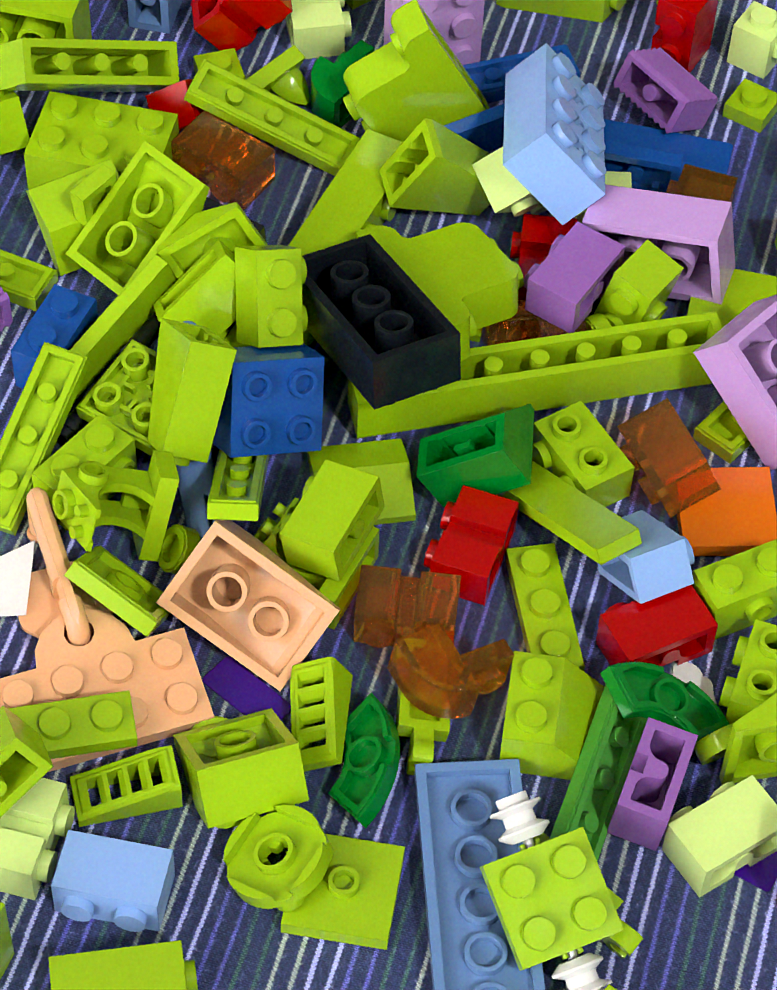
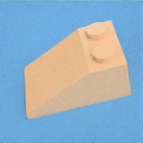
M215 520L156 602L279 691L282 690L291 678L292 666L302 663L340 611L339 607L265 544L232 520Z

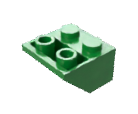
M527 404L420 439L417 478L443 508H445L448 501L456 503L463 485L496 495L531 484L535 409L531 404Z

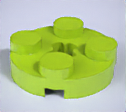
M283 804L273 806L277 812L268 813L263 817H260L256 812L243 820L232 832L226 843L223 861L227 865L226 877L229 884L243 901L257 908H277L282 912H290L299 908L304 902L305 897L322 881L334 856V849L313 814L299 806ZM284 848H288L283 860L271 865L267 859L272 852L279 854Z

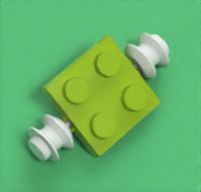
M524 790L496 801L499 812L489 817L490 819L502 820L506 831L498 839L499 842L512 846L521 842L523 844L518 846L519 852L480 867L519 971L561 955L563 960L568 958V961L557 966L551 976L552 979L565 980L568 990H604L603 987L613 982L609 979H599L596 967L603 960V956L593 953H586L580 956L578 954L584 952L583 946L621 932L624 928L584 827L541 843L540 838L535 840L533 838L543 834L550 821L549 819L536 818L533 807L541 799L540 796L529 800L527 792Z

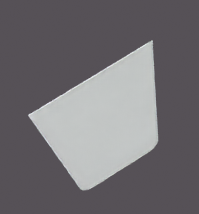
M35 540L0 556V617L22 616L27 613Z

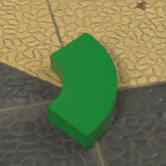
M624 662L608 666L600 673L623 719L634 717L648 719L650 717L698 735L696 742L710 733L729 725L725 715L703 690L691 681L685 683L673 675L664 672L662 666L644 662Z
M372 692L348 716L344 742V765L340 777L328 793L364 828H367L387 800L395 782L400 760V741L396 724L387 708Z

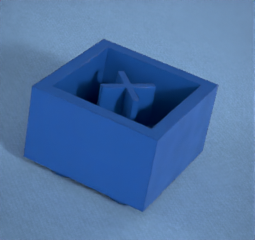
M304 343L303 345L264 348L253 346L234 347L237 352L213 444L230 458L320 451L322 443L324 356Z

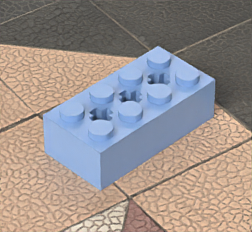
M546 43L506 73L503 166L564 225L606 195L605 174L607 171L604 155L606 146L604 143L605 122L603 118V105L605 102L600 91L592 83L585 84L576 75L575 67L570 59L561 52L556 54Z

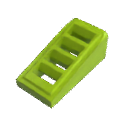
M325 657L292 666L290 679L291 734L299 743L304 772L342 764L353 675L334 657ZM325 721V724L315 726V723ZM326 739L325 745L312 747V742Z
M172 745L147 750L70 777L79 827L183 807L181 783ZM161 775L163 783L153 786L151 777ZM140 779L142 790L132 793L130 781ZM119 784L122 797L112 800L109 785ZM98 788L101 804L91 807L88 789Z

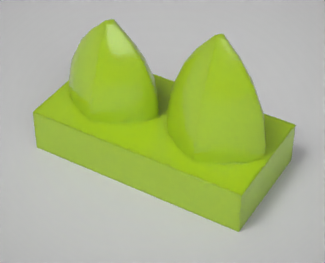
M295 45L246 79L271 93L274 92L288 102L300 105H307L309 103V88L304 75L299 70L306 57Z

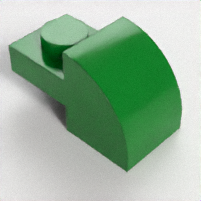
M360 40L348 52H342L337 57L335 63L322 56L315 61L311 71L312 114L340 128L352 118L343 101V97L349 94L343 75L351 64L374 52L375 47Z

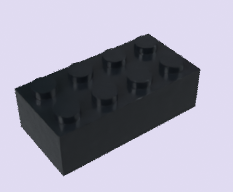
M371 234L302 256L307 267L306 281L302 285V304L305 306L308 315L307 330L374 410L461 380L460 332Z

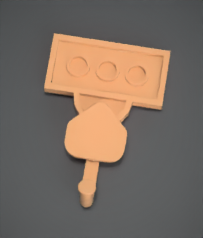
M40 487L30 489L26 497L29 522L27 537L30 541L35 540V543L39 544L46 568L31 572L26 615L18 616V620L24 632L39 639L35 648L36 669L0 678V708L3 705L6 708H14L130 690L138 746L173 737L174 734L191 730L199 722L214 718L184 627L135 641L127 626L113 616L114 612L64 576L74 561L69 562L49 497L45 490ZM138 746L51 759L54 767L49 772Z

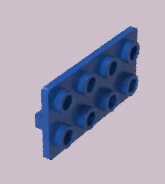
M604 119L606 171L631 172L632 188L721 201L733 144L676 132L666 134L665 130Z

